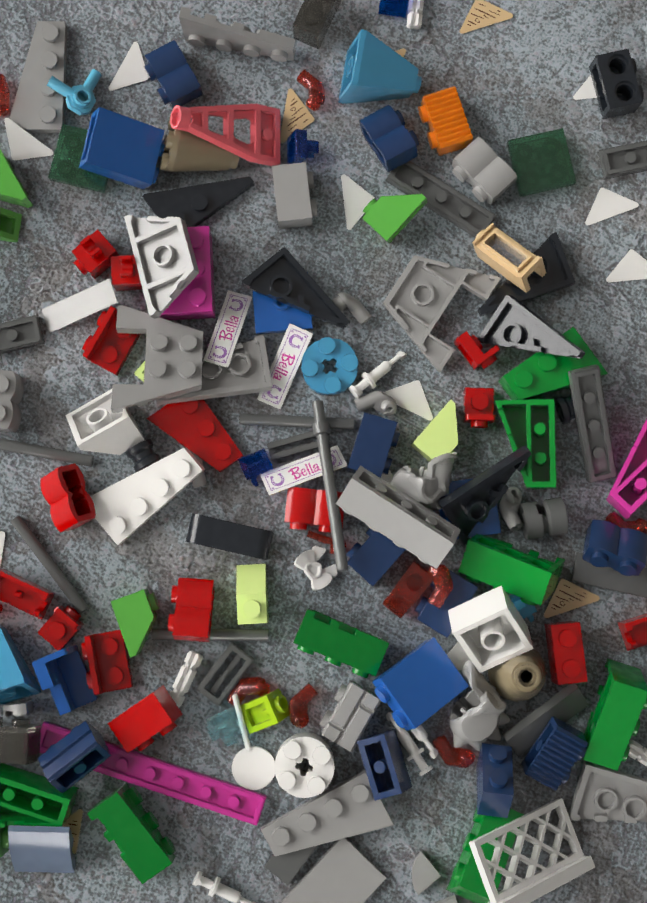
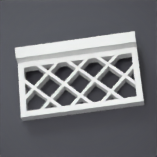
M562 798L539 807L469 842L490 900L487 903H531L595 868L592 857L584 856ZM556 809L559 817L557 827L548 823L551 810ZM531 820L539 824L536 838L527 834ZM546 829L555 833L552 847L543 843ZM509 831L517 835L514 850L504 845L507 832ZM563 838L568 841L572 851L567 856L559 852ZM524 840L534 845L530 859L521 854ZM485 843L495 846L491 861L485 858L481 845ZM541 849L550 854L547 867L538 864ZM502 851L512 856L508 871L498 866ZM519 860L529 865L524 879L515 875ZM496 872L506 877L503 890L499 892L494 883Z

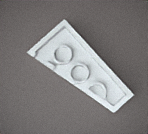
M187 447L90 496L95 506V519L113 541L120 545L206 469Z

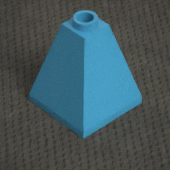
M361 29L347 50L338 103L347 104L409 98L413 93L419 92L422 77L418 76L419 69L370 32Z
M0 625V705L39 694L41 693V688L7 629Z

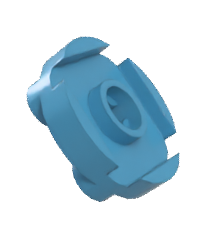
M324 337L307 348L302 358L301 370L306 384L313 391L321 395H335L345 392L355 382L358 373V359L354 350L346 342L340 339ZM334 360L337 371L335 373L332 371L328 372V374L324 373L325 366L322 363Z

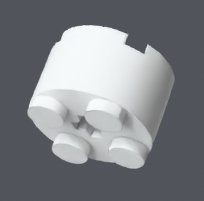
M308 732L297 733L285 740L278 749L274 764L275 776L279 786L290 795L299 798H309L322 794L334 775V756L329 745L320 736ZM303 758L309 759L308 763L312 765L306 771H302L301 766L296 764L302 763Z

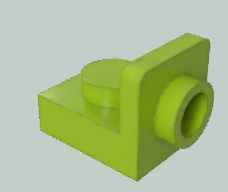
M279 688L240 705L249 734L278 724L290 716L288 701L282 695Z

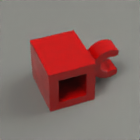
M98 229L90 236H86L71 251L77 258L73 262L84 276L89 272L94 279L111 266V256H119L115 248Z
M134 255L111 256L112 286L115 290H143Z

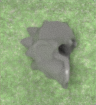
M457 452L445 453L433 458L428 462L427 469L425 466H420V469L411 468L410 465L403 466L394 474L389 484L432 512L433 510H440L441 506L438 501L449 495V485L452 481L451 473L453 463L457 458Z
M468 660L462 668V677L469 686L465 689L460 699L454 701L455 705L449 714V723L453 732L455 748L469 744L477 751H480L481 745L485 743L486 739L495 741L502 739L498 726L509 723L510 718L504 713L507 703L500 698L496 687L488 683L484 676L478 672L472 661Z

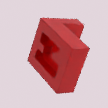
M467 331L457 337L454 342L473 370L479 366L486 369L498 360L495 356L500 351L498 345L483 354L481 342L475 335L470 336Z
M465 387L463 423H470L471 428H488V424H492L495 421V415H493L494 388Z
M63 605L57 606L53 610L54 614L37 632L58 651L64 649L84 625L79 620L81 615L69 605L66 608Z

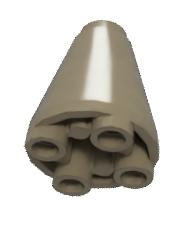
M169 117L168 135L164 137V152L166 153L162 155L160 170L194 172L228 171L229 168H237L239 156L189 132L172 129Z
M535 649L487 670L489 682L496 687L498 694L507 700L515 702L529 700L537 695L545 684L547 674L545 661ZM523 671L530 672L526 676V682L522 681L520 677Z

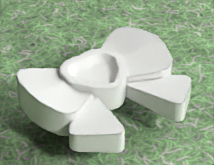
M318 546L302 552L294 561V565L304 570V573L311 580L313 591L325 588L332 578L337 576L336 564L322 569V565L317 562L326 551L325 548Z

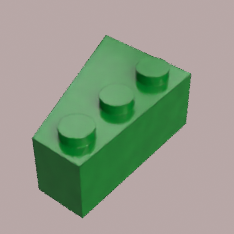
M125 783L98 802L87 815L92 821L96 818L101 821L107 829L104 832L105 838L108 842L115 841L122 852L120 857L139 881L144 884L173 863L176 857L174 855L176 849L167 836L163 838L157 829L159 823L153 813L150 811L147 813L141 805L143 799L134 786L130 788Z

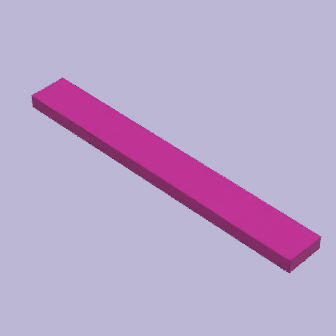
M44 721L34 751L45 753L51 745L56 744L68 735L71 729ZM105 741L112 756L93 771L257 826L267 795L134 750L127 753L122 746Z

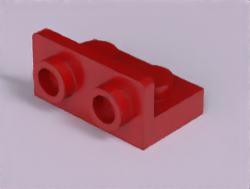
M110 306L108 311L104 310L97 320V326L99 327L93 336L90 335L86 339L82 350H84L83 357L88 361L118 376L141 334L117 333V309Z
M121 630L84 636L85 642L81 643L82 656L84 660H88L90 669L89 672H86L88 688L93 689L94 695L133 687L128 651Z

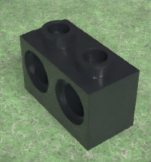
M629 49L596 55L589 66L602 119L635 113L643 102L644 92L642 86L638 85L635 75L637 71L634 58H631ZM610 67L616 68L620 74L613 73ZM617 93L623 94L627 101L619 99Z

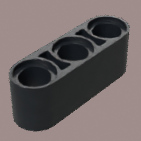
M192 513L185 542L268 560L274 532Z

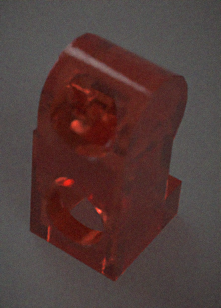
M413 560L386 596L382 605L398 618H401L431 584L434 576Z

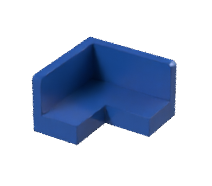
M77 645L64 648L31 662L42 690L50 689L60 716L97 700L98 696L94 695L93 689L88 688L86 672L88 671Z

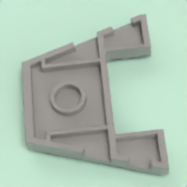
M414 255L384 300L383 305L434 368L441 372L455 349L430 334L460 287L486 301L501 278L496 275H486L478 273L476 270L462 269L450 266L448 263Z
M117 305V333L146 334L144 384H113L112 413L122 412L123 409L135 405L137 407L148 405V402L164 397L169 399L202 390L203 331L160 317L154 319L148 313L124 305Z

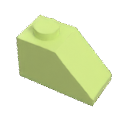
M450 400L411 445L429 462L442 454L455 452L453 449L458 445L456 406L454 401Z
M266 564L237 565L236 601L238 625L269 622Z

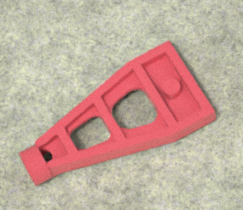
M260 104L197 106L189 108L176 105L173 108L170 117L172 129L189 132L249 162L267 166L280 164V109ZM208 116L223 118V135L208 129ZM247 119L250 121V144H246L234 137V120Z

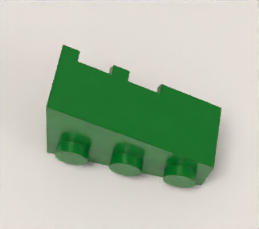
M572 327L562 335L585 352L582 359L537 352L505 374L498 382L511 400H530L570 388L568 371L596 364L600 368L601 378L608 373L576 329Z
M554 399L495 400L512 451L514 452L525 445L532 454L520 472L526 489H556Z
M476 534L468 540L458 571L465 574L468 580L475 583L484 582L493 586V589L502 585L507 594L520 597L522 602L532 606H541L555 591L566 559L557 557L555 562L538 557V551L530 549L529 554L513 549V544L480 534Z
M310 608L307 609L293 642L298 645L297 649L311 655L317 652L324 655V660L340 667L344 663L353 667L351 672L364 678H368L369 674L376 676L389 646V642Z
M607 658L605 667L608 668L609 674L605 686H598L597 694L601 696L595 711H591L584 733L588 744L583 760L618 771L621 761L625 762L628 758L630 745L628 744L631 736H636L638 733L642 709H647V685L641 669Z
M0 762V828H5L9 825L63 827L71 815L79 788L72 786L66 792L61 793L49 783L46 777Z
M476 808L473 816L474 826L471 833L469 832L464 840L463 851L446 890L473 903H487L490 901L469 842L524 814L510 808L508 818L478 815ZM510 831L507 832L504 845L512 849L516 835ZM485 843L481 845L485 858L491 861L495 846ZM502 851L498 866L505 869L509 854ZM496 872L494 879L496 889H498L502 874Z

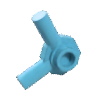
M92 69L83 85L72 86V88L51 76L47 86L66 97L68 109L79 116L87 115L96 102L93 90L102 75L99 71Z

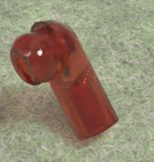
M0 74V116L3 115L5 117L9 113L10 91L5 76Z
M615 510L604 518V521L614 523L620 528L635 529L647 534V521L643 518H638L635 521H624Z
M440 564L437 569L430 566L428 571L436 587L428 602L441 609L453 590L450 571L443 564Z

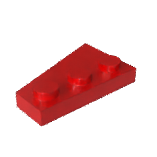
M204 399L167 404L147 418V420L187 447L220 473L244 457Z

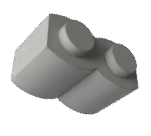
M479 136L463 149L452 162V167L454 168L452 171L456 178L461 182L466 181L473 187L472 192L479 201H486L490 205L507 191L517 179L513 169L498 157L494 150Z
M0 370V431L16 433L21 422V410L18 404L24 394V382L22 377L14 371Z

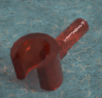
M309 530L307 537L324 544H330L329 553L334 554L332 537H326Z

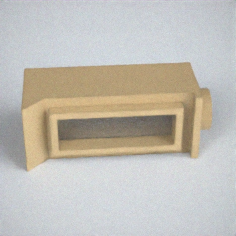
M494 223L481 230L472 242L478 258L525 293L530 290L527 277L533 271L541 277L546 274L542 257L531 253L495 227Z

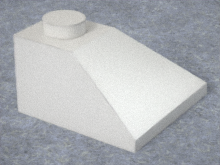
M112 389L65 415L80 450L121 455L134 445L145 441L128 408L123 409L119 413H112Z

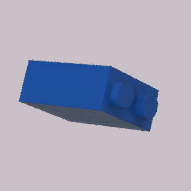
M99 107L91 116L79 168L144 190L157 180L159 167H156L158 157L162 156L165 149V140H162L165 130Z
M435 637L421 643L372 681L376 687L374 691L377 697L383 703L388 704L393 711L392 717L399 727L405 728L406 731L416 729L469 686Z

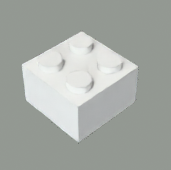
M502 585L448 610L452 634L479 673L534 649L528 626Z

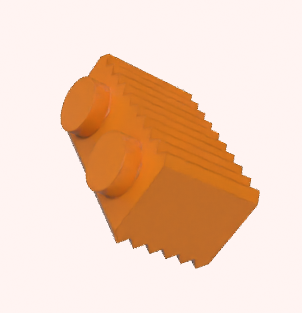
M453 86L422 97L421 106L418 107L422 123L427 122L430 132L427 133V138L431 149L436 148L438 156H442L466 148L472 142L473 135L456 87Z

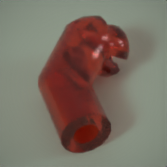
M304 69L297 77V82L308 90L309 98L306 100V106L313 111H317L320 105L325 103L324 85Z
M259 676L243 678L226 700L234 706L232 696L237 694L241 704L248 695H258L261 697L268 694L270 685L265 682L264 678Z
M310 683L289 701V719L297 728H304L308 725L307 704L318 694Z
M444 734L432 741L446 765L467 768L473 764L475 760L474 753L470 749L452 747Z

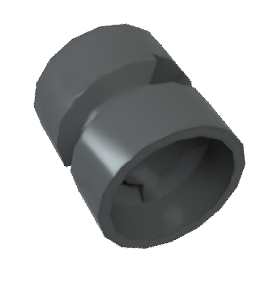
M561 497L545 499L541 505L537 501L519 504V516L523 523L521 528L526 540L543 538L545 533H548L550 536L568 534L567 511Z

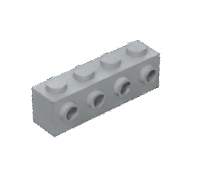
M361 465L336 502V505L341 507L345 513L355 516L366 523L373 531L380 532L391 539L396 546L405 548L417 556L421 562L429 564L436 569L455 544L461 531Z

